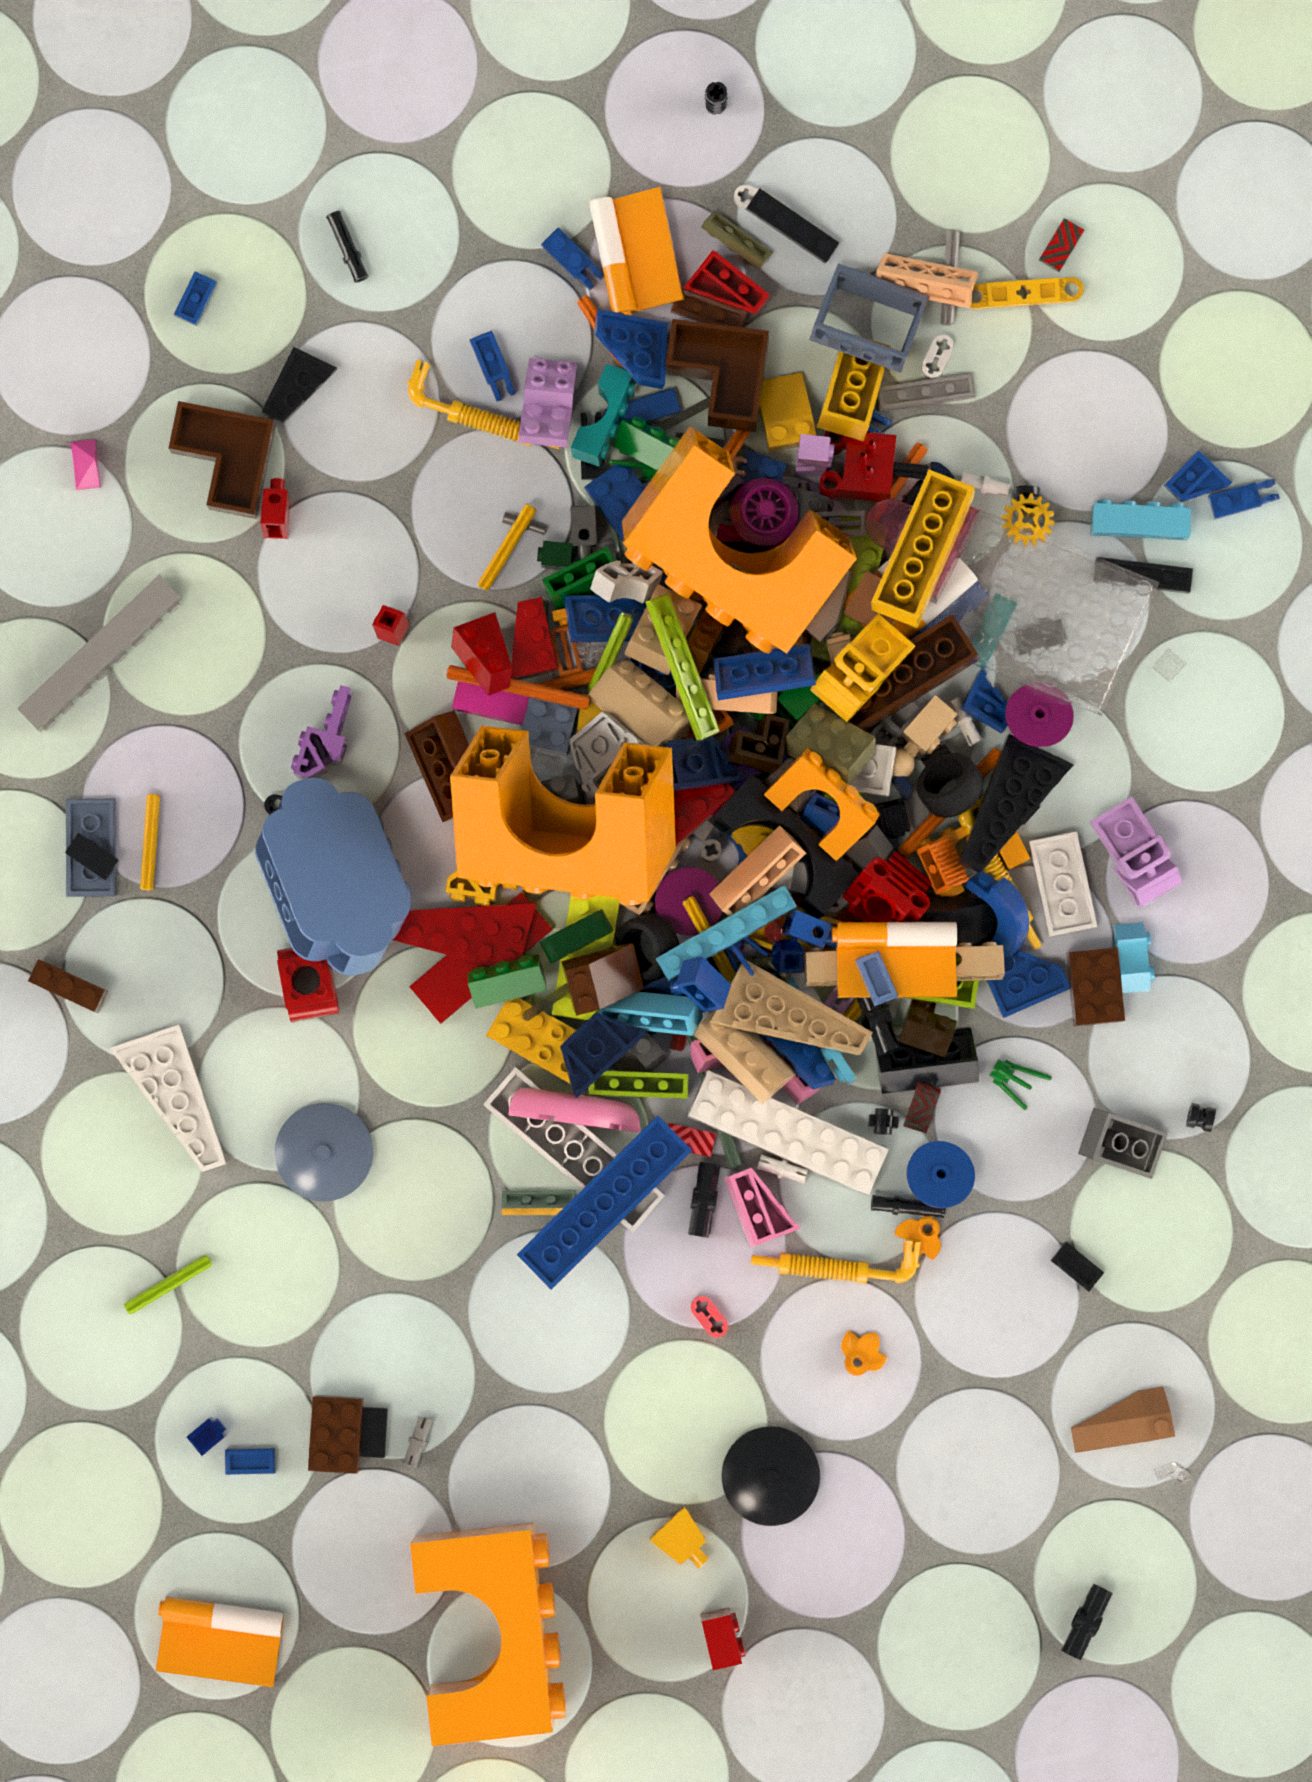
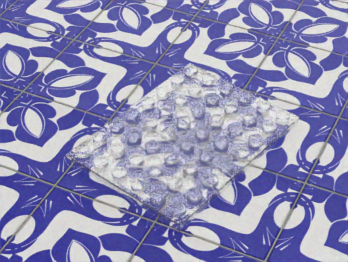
M979 509L958 556L974 573L978 581L928 624L926 630L953 614L980 657V660L975 664L1102 716L1159 586V582L1045 536L1044 543L1038 539L1036 547H1033L1032 543L1028 542L1025 548L1023 547V541H1019L1015 545V537L1007 538L1006 534L1009 530L1002 529V525L1007 522L1001 520V517ZM1021 533L1023 535H1031L1030 533Z

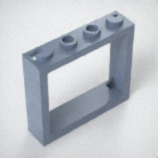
M838 263L809 340L901 373L929 296ZM837 288L913 315L914 318L901 352L823 324ZM914 301L921 303V306L915 304Z

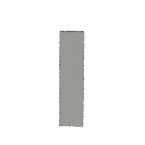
M972 373L880 386L877 395L879 412L976 397Z

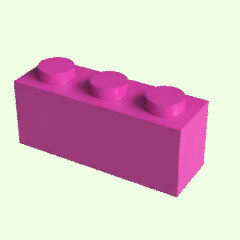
M458 681L452 709L453 711L523 726L530 697L503 691L488 696L481 686Z

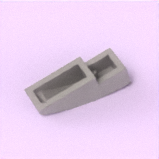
M921 696L881 721L870 733L876 737L875 744L892 747L929 701Z

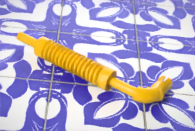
M422 360L415 361L411 378L407 381L409 397L415 405L420 408L424 406L448 414V421L459 422L460 425L464 423V426H472L473 429L477 427V430L481 429L482 432H490L491 435L494 433L495 436L499 434V437L503 436L504 439H512L513 442L516 440L518 443L521 422H516V419L512 421V418L508 419L506 416L503 418V415H494V412L490 414V411L486 412L484 409L481 411V408L477 410V407L473 408L472 405L468 407V404L464 405L463 402L453 400L452 405L427 398L426 394L423 393L425 389L424 382L431 365L424 361L422 367ZM521 443V444L526 445V446H529V447L532 446V444ZM549 446L558 450L560 449V447Z
M983 796L969 810L958 815L961 826L965 827L968 834L974 821L973 810L980 805ZM997 853L984 868L983 872L989 874L997 882L1005 877L1014 884L1011 881L1012 878L1009 877V873H1006L1007 869H1004L1005 866L1002 865L1003 862L1000 861V857H997ZM1027 909L1029 914V922H1031L1034 919V917L1032 916L1030 910ZM1029 923L1027 939L1033 949L1036 950L1042 944Z
M912 1239L905 1240L904 1261H901V1266L896 1271L868 1268L869 1262L864 1261L856 1263L855 1260L847 1262L846 1259L844 1261L839 1259L838 1261L837 1258L833 1261V1258L828 1259V1257L825 1259L821 1257L819 1259V1256H816V1258L811 1256L810 1258L809 1255L805 1257V1255L800 1256L798 1254L796 1256L794 1253L791 1255V1253L780 1252V1258L752 1255L751 1265L777 1267L778 1274L785 1275L789 1273L794 1275L795 1273L796 1276L799 1274L800 1276L805 1275V1277L809 1275L811 1278L812 1276L814 1278L818 1276L820 1279L823 1276V1279L828 1278L830 1280L832 1278L835 1280L837 1278L838 1281L840 1279L845 1281L846 1279L847 1282L851 1280V1282L856 1281V1283L864 1284L867 1283V1278L903 1283L911 1279L916 1273L917 1268L920 1267L918 1260L921 1241L914 1239V1247L912 1249Z

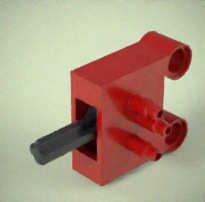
M826 430L824 437H830V439L837 437L841 440L835 444L830 442V444L834 445L833 455H838L846 450L843 478L833 471L823 473L819 481L820 495L830 497L831 500L846 498L890 503L892 476L925 479L929 467L921 464L894 462L897 435L867 432L864 441ZM831 482L834 483L836 487L833 489H828L824 485L826 483Z

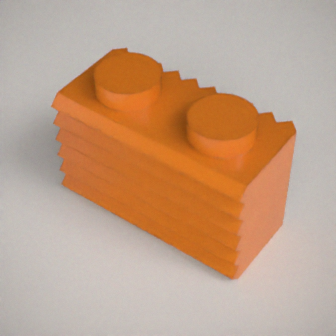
M950 836L917 850L936 895L969 880L965 867L958 863L959 855Z

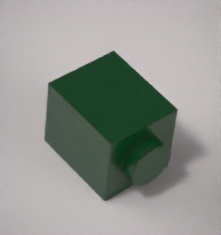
M543 541V547H538L537 561L541 562V567L544 569L561 570L571 565L573 544Z

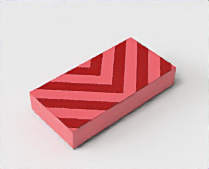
M668 1123V1126L691 1148V1153L711 1157L716 1133Z

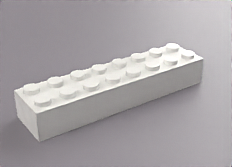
M515 1067L483 1105L577 1186L583 1189L617 1154L583 1125L554 1121V1116H551V1121L508 1115L511 1100L518 1089L531 1088L541 1090ZM655 1187L621 1223L634 1233L665 1195Z
M709 1070L705 1072L687 1114V1117L865 1195L870 1194L889 1150L775 1099L769 1098L762 1104L745 1086Z

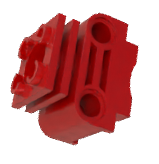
M895 851L888 861L881 858L871 860L842 897L851 904L847 911L864 922H917L930 906V900L925 892L932 883L929 878Z
M292 947L277 950V965L285 1007L288 1010L290 1022L295 1023L340 1014L333 970L327 959L321 961L303 959L293 951ZM306 968L316 969L320 975L318 989L311 994H300L295 986L297 974Z

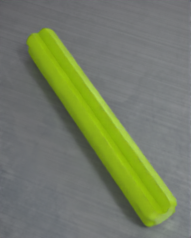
M622 612L619 615L588 686V694L606 670L614 665L633 622L631 614Z
M203 1255L124 1303L127 1313L130 1315L210 1268L212 1266L210 1258L207 1255Z

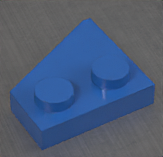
M1198 450L1164 487L1182 503L1229 487L1232 482Z
M981 669L977 672L960 709L997 732L1003 733L1007 727L1005 711L1008 702L1002 698V694L997 687L993 688L985 677L987 673Z

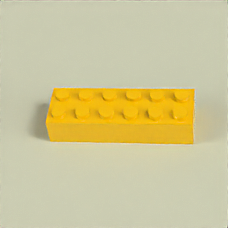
M928 470L871 601L873 611L918 628L974 499L975 487Z

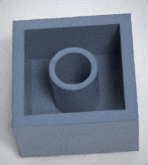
M529 698L522 730L529 731L530 749L567 757L570 746L569 739L572 737L578 708Z

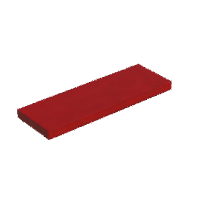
M521 892L507 905L530 904V902ZM536 909L523 955L553 930ZM446 955L409 987L438 1022L442 1024L472 999L468 986V972L477 967L486 968L488 966Z

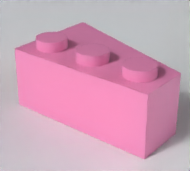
M752 1168L724 1178L750 1247L801 1229L790 1218L784 1207L778 1203L771 1194V1191Z

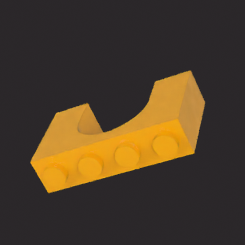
M807 748L769 786L764 795L781 811L800 793L806 790L817 789L831 795L839 806L840 819L823 836L818 845L837 861L875 824L880 814L872 803L866 802L859 795L855 787L843 781L835 769L829 768L819 754Z
M964 826L957 830L954 827H950L940 833L942 837L937 840L950 836L951 841L956 845L958 841L968 837L969 834ZM1017 831L998 852L1007 871L1030 860ZM930 837L922 841L919 847L922 848L937 840L933 841ZM916 849L915 852H916V854H917V856H918V858H919V860H920V862H921V864H922V866H923V863H922V861H921V859H920V857H919V854H918V852H917L918 849ZM961 884L937 896L956 897L965 890Z

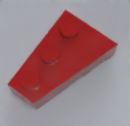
M714 250L711 251L683 287L686 291L735 307L755 316H758L772 298L770 294Z
M542 597L517 603L511 679L522 680L558 671Z
M496 612L453 627L451 648L489 696L510 687L512 665Z

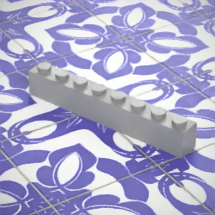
M159 574L17 709L39 732L43 730L48 731L56 723L55 718L59 714H66L74 706L72 702L80 696L82 698L92 689L90 685L98 679L100 681L110 672L108 668L113 663L119 664L127 656L126 651L131 646L137 647L145 639L143 635L149 629L155 630L163 622L161 618L167 612L171 614L181 605L179 603L182 599L180 595Z

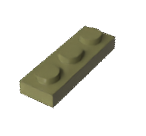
M714 211L701 226L710 236L717 238L731 251L736 252L746 259L749 264L756 266L758 269L773 254L771 250L717 211Z

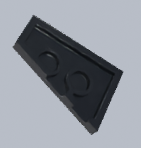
M293 347L261 412L285 423L338 370L337 367Z

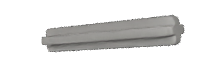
M947 231L944 264L946 266L958 268L959 231ZM942 303V325L951 326L954 324L955 305Z

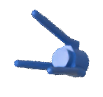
M747 936L743 938V940H745L754 949L759 951L762 955H768V953L750 937ZM741 940L724 949L735 973L739 967L731 952L737 955L751 976L754 975L750 965L738 949L744 944Z

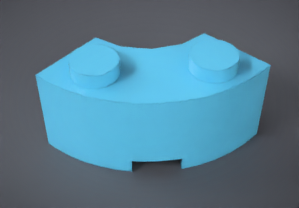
M1143 922L1114 925L1115 948H1118L1122 993L1150 991V981L1155 979L1154 968L1149 966L1147 946H1151L1150 932H1145Z

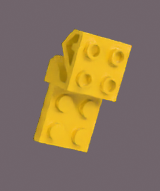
M878 613L851 643H848L835 657V663L823 671L815 681L816 685H813L810 690L848 722L879 689L881 683L914 649L915 645Z
M455 871L447 878L445 892L452 901L466 902L467 898L474 899L477 905L490 906V902L496 903L498 885L491 887V889L483 887L486 890V893H484L475 880L458 878L457 871ZM501 883L502 889L517 891V887H522Z
M520 998L505 1001L486 1036L571 1084L560 1046L577 1030Z

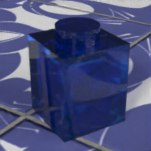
M796 939L773 940L771 964L779 974L803 973L805 949Z
M210 1417L186 1438L203 1456L227 1436L224 1433L227 1429L218 1418L214 1420Z

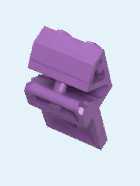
M340 685L339 691L334 690L331 700L334 708L332 714H327L324 723L326 732L308 726L306 732H301L298 741L301 749L299 755H294L291 769L294 771L293 774L297 778L302 780L320 778L328 773L326 765L332 762L335 764L343 762L348 741L340 735L353 695L349 687ZM318 739L322 740L323 746L328 751V757L326 759H322L319 756L320 753L313 745V741H315V743L317 744L321 754L325 756L326 753Z

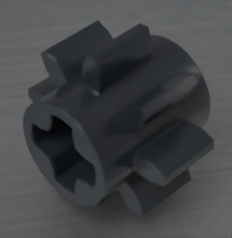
M875 1108V1114L869 1115L868 1122L869 1127H874L873 1133L892 1135V1129L898 1128L899 1116H893L894 1110Z

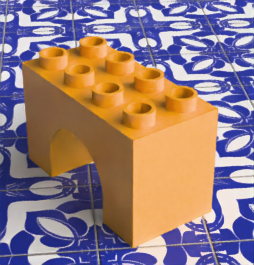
M689 426L623 518V544L627 547L624 555L646 571L651 568L653 563L660 566L668 576L665 583L679 595L689 599L694 591L702 595L703 599L708 603L705 610L720 623L730 626L734 619L743 623V627L749 631L745 636L746 639L761 651L769 654L774 646L787 654L857 559L850 537L809 509L792 534L773 549L758 553H746L724 545L715 537L708 524L715 501L735 475L731 455ZM732 561L748 573L739 571L728 564Z
M481 725L450 775L457 877L475 880L478 885L483 887H494L503 883L522 886L525 891L530 893H542L550 889L569 892L572 897L577 899H589L597 895L617 898L624 905H638L643 902H649L676 850L672 748L624 742L595 793V804L591 805L565 801L552 794L542 785L534 773L531 764L529 731Z
M532 1522L415 1536L410 1543L415 1594L449 1590L471 1594L490 1608L497 1619L501 1632V1651L497 1659L486 1671L468 1680L431 1684L426 1695L431 1745L439 1746L552 1733L554 1719L566 1718V1699L564 1683H550L549 1669L560 1668L561 1654L558 1632L545 1633L543 1618L555 1617L554 1612H556L553 1583L539 1584L538 1568L549 1567L550 1563L547 1533L534 1534Z

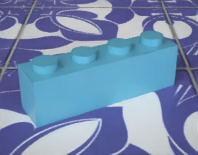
M1100 499L1098 503H1093L1091 506L1090 536L1188 540L1190 537L1191 508H1185V504L1172 503L1170 507L1161 506L1159 502H1146V505H1136V501H1122V504H1112V500Z
M636 992L598 1010L600 1014L645 1031L693 1036L703 1018L702 1010L689 997Z

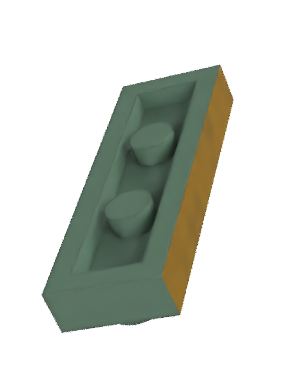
M576 1190L502 1191V1215H557L576 1196Z

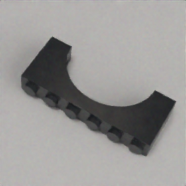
M751 774L737 787L732 795L709 819V822L725 837H728L735 830L747 826H761L772 830L781 826L806 852L802 860L807 874V886L799 905L810 916L820 919L858 877L859 873L851 862L844 860L842 857L837 861L818 845L822 839L819 837V833L814 828L807 826L797 812L790 810L788 807L781 811L764 795L768 789L765 787V783L760 778Z

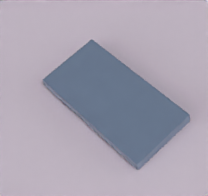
M115 798L66 799V850L76 835L80 833L116 858ZM66 854V897L116 896V867L105 881Z

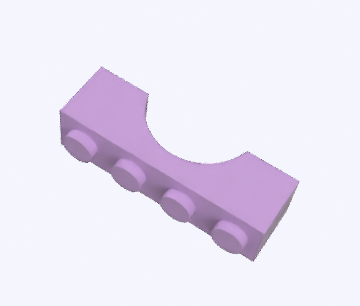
M800 435L795 475L820 478L825 471H830L834 453V445L830 444V437Z

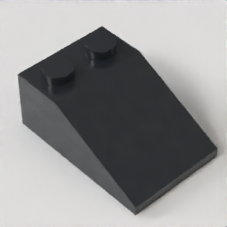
M928 896L930 906L923 914V922H956L957 944L971 943L972 946H982V943L992 941L996 933L997 917L991 906L983 899L977 897Z

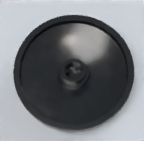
M759 1427L740 1436L729 1448L722 1465V1486L728 1502L743 1518L759 1525L778 1526L797 1519L811 1506L820 1485V1469L814 1451L801 1436L782 1427Z

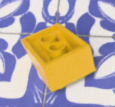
M802 372L764 379L760 400V413L768 453L799 447L801 434L816 436Z

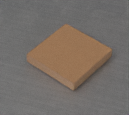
M866 571L843 615L867 626L878 614V612L872 610L871 601L881 578ZM880 614L892 626L894 625L895 619Z

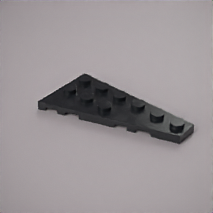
M1008 734L958 863L978 873L982 872L1074 764L1041 748L1027 745L1015 736Z

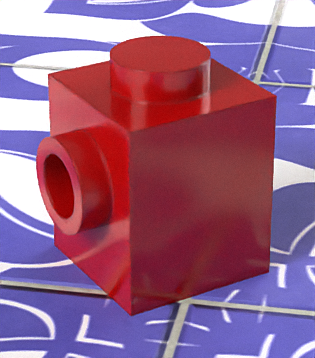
M382 605L372 624L378 639L397 646L401 644L410 627L404 612Z

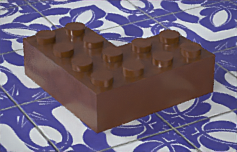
M672 319L666 359V375L713 380L708 409V426L756 432L769 344V331Z
M178 401L168 449L172 454L215 462L206 504L208 509L257 519L276 428L275 421Z

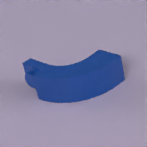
M983 871L976 873L968 880L965 887L987 902L994 910L998 925L991 942L1003 945V952L1008 956H1012L1023 946L1028 935L1029 914L1026 904L1019 891L1005 877L997 882Z

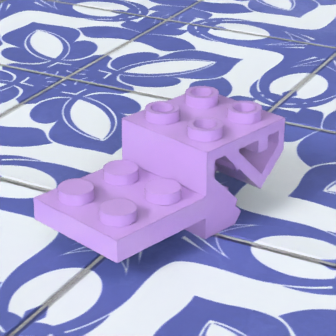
M529 358L518 443L567 448L573 413V394H575L577 363Z
M1133 797L1128 798L1090 821L1092 828L1116 863L1113 868L1139 909L1181 885L1182 879L1178 868L1168 859L1171 856L1169 848L1160 835L1157 836Z

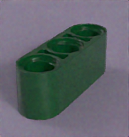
M603 909L544 938L539 943L550 964L612 933L614 930Z

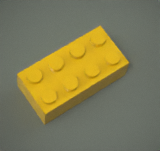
M873 341V342H875V343H878V344H881V345H884V346H887V347L891 348L890 345L883 344V343H880V342H877V341ZM838 351L817 428L864 441L885 367Z

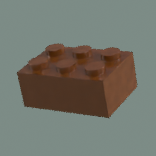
M1118 948L1068 952L1066 958L1071 988L1070 998L1073 1027L1124 1022L1125 1013Z
M326 1395L313 1396L308 1471L359 1473L364 1398Z

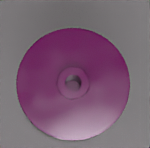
M759 478L747 482L736 492L731 503L730 517L734 529L745 541L757 546H772L784 541L793 532L798 520V504L791 490L783 483L774 479Z
M1032 683L1019 688L1012 694L1006 706L1005 718L1009 730L1018 740L1034 747H1048L1059 743L1068 735L1073 725L1074 712L1071 702L1061 690L1049 684Z
M685 867L671 872L662 880L656 892L655 907L658 916L667 920L677 934L684 936L698 935L699 933L683 905V900L694 896L710 927L717 923L722 914V910L710 896V893L719 883L711 874L699 868Z

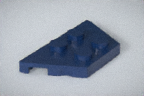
M713 735L698 741L696 738L672 740L664 745V747L672 748L674 791L740 783L744 780L741 773L737 774L729 761H726L727 754L721 750L719 743Z
M596 1012L560 1046L574 1096L576 1098L579 1097L646 1034L645 1030L635 1028Z

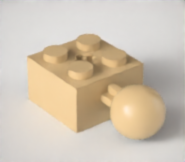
M936 695L902 733L901 738L907 744L903 749H896L892 778H894L893 776H905L907 778L914 769L913 758L918 753L922 756L926 752L931 754L941 742L939 739L940 735L943 733L947 736L957 724L954 719L958 714Z

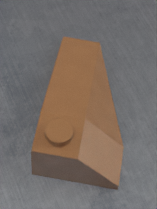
M1163 1386L1137 1391L1071 1428L1075 1453L1175 1437L1171 1411Z

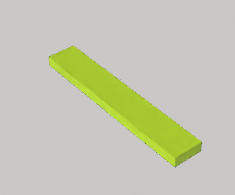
M669 593L646 601L645 603L696 740L698 741L720 732Z

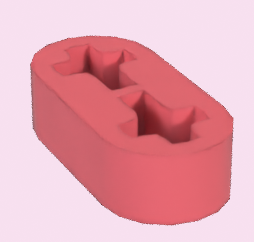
M705 1296L694 1298L691 1303V1311L707 1333L715 1338L724 1336L728 1329V1323L715 1305ZM700 1300L702 1303L708 1302L709 1305H707L706 1309L710 1313L709 1316L706 1317L702 1311L698 1313L695 1311L697 1301ZM713 1317L716 1322H723L721 1326L723 1331L721 1333L710 1330L712 1324L708 1320L709 1318Z

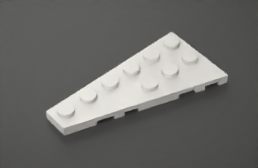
M179 1024L109 1048L202 1172L227 1164Z

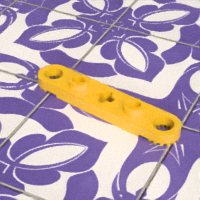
M1074 277L975 284L973 291L980 292L982 299L977 303L972 302L969 308L976 310L1072 303L1081 298L1084 287L1081 280ZM1067 284H1075L1078 288V293L1074 296L1067 295L1064 290ZM1021 287H1025V291L1030 292L1026 299H1022L1021 295L1016 293L1020 291Z

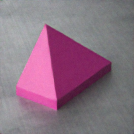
M96 440L71 442L76 490L101 488Z

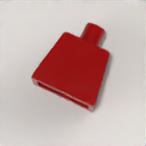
M273 478L270 480V488L263 489L260 524L264 538L288 539L290 497L288 490L285 489V480Z

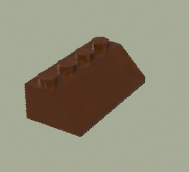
M455 710L436 715L404 733L442 823L453 819L450 775L469 746Z

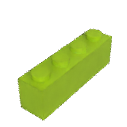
M605 1071L589 1086V1096L688 1099V1074Z

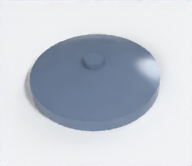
M330 1103L312 1104L296 1111L281 1127L275 1143V1162L283 1181L298 1195L314 1201H333L354 1192L366 1179L373 1161V1143L363 1121L347 1108Z

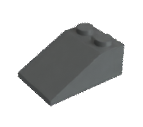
M1093 1107L1078 1154L1152 1179L1167 1132Z

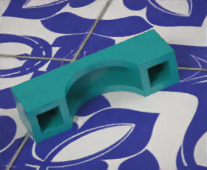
M606 364L597 384L599 395L608 404L607 412L597 423L589 426H580L571 445L572 458L599 467L602 460H606L609 455V443L612 438H616L620 417H625L629 396L633 397L637 388V383H635L633 377L626 370Z

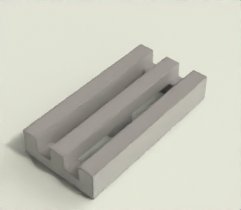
M865 510L816 512L822 518L860 517V521L829 523L835 527L861 526V530H843L842 532L848 536H866Z

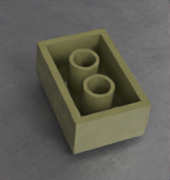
M813 704L787 735L786 754L797 759L809 748L812 752L819 754L823 762L829 768L835 769L840 774L841 779L850 785L875 755L876 737L822 707Z

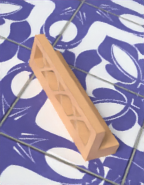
M884 253L877 268L876 277L928 295V300L969 308L972 303V291L978 278V272ZM887 263H892V264H897L898 266H896V267H891V266H886V264H887ZM917 268V269H921L922 271L916 272V271H911L910 269ZM936 273H941V274H944V276H941V277H940V276H936V275H934V274H936ZM959 278H966V279H970V280H969V282H965V281H960V280H958V279H959Z

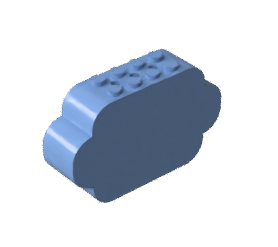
M320 778L300 780L286 788L278 810L271 813L264 822L262 832L255 846V855L293 951L301 958L309 961L327 959L329 965L335 971L353 976L369 972L380 963L390 941L398 935L411 907L410 888L407 881H403L400 863L394 858L392 853L391 840L386 838L383 831V820L380 816H377L372 803L358 793L345 792L338 794L332 784Z

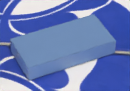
M879 951L856 959L855 963L874 1006L898 997Z

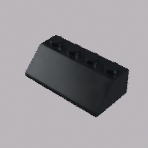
M971 1027L955 1029L945 1057L898 1042L900 1046L898 1051L884 1057H879L875 1047L882 1094L916 1090L917 1084L920 1089H925L922 1083L927 1084L929 1088L979 1082L978 1057Z

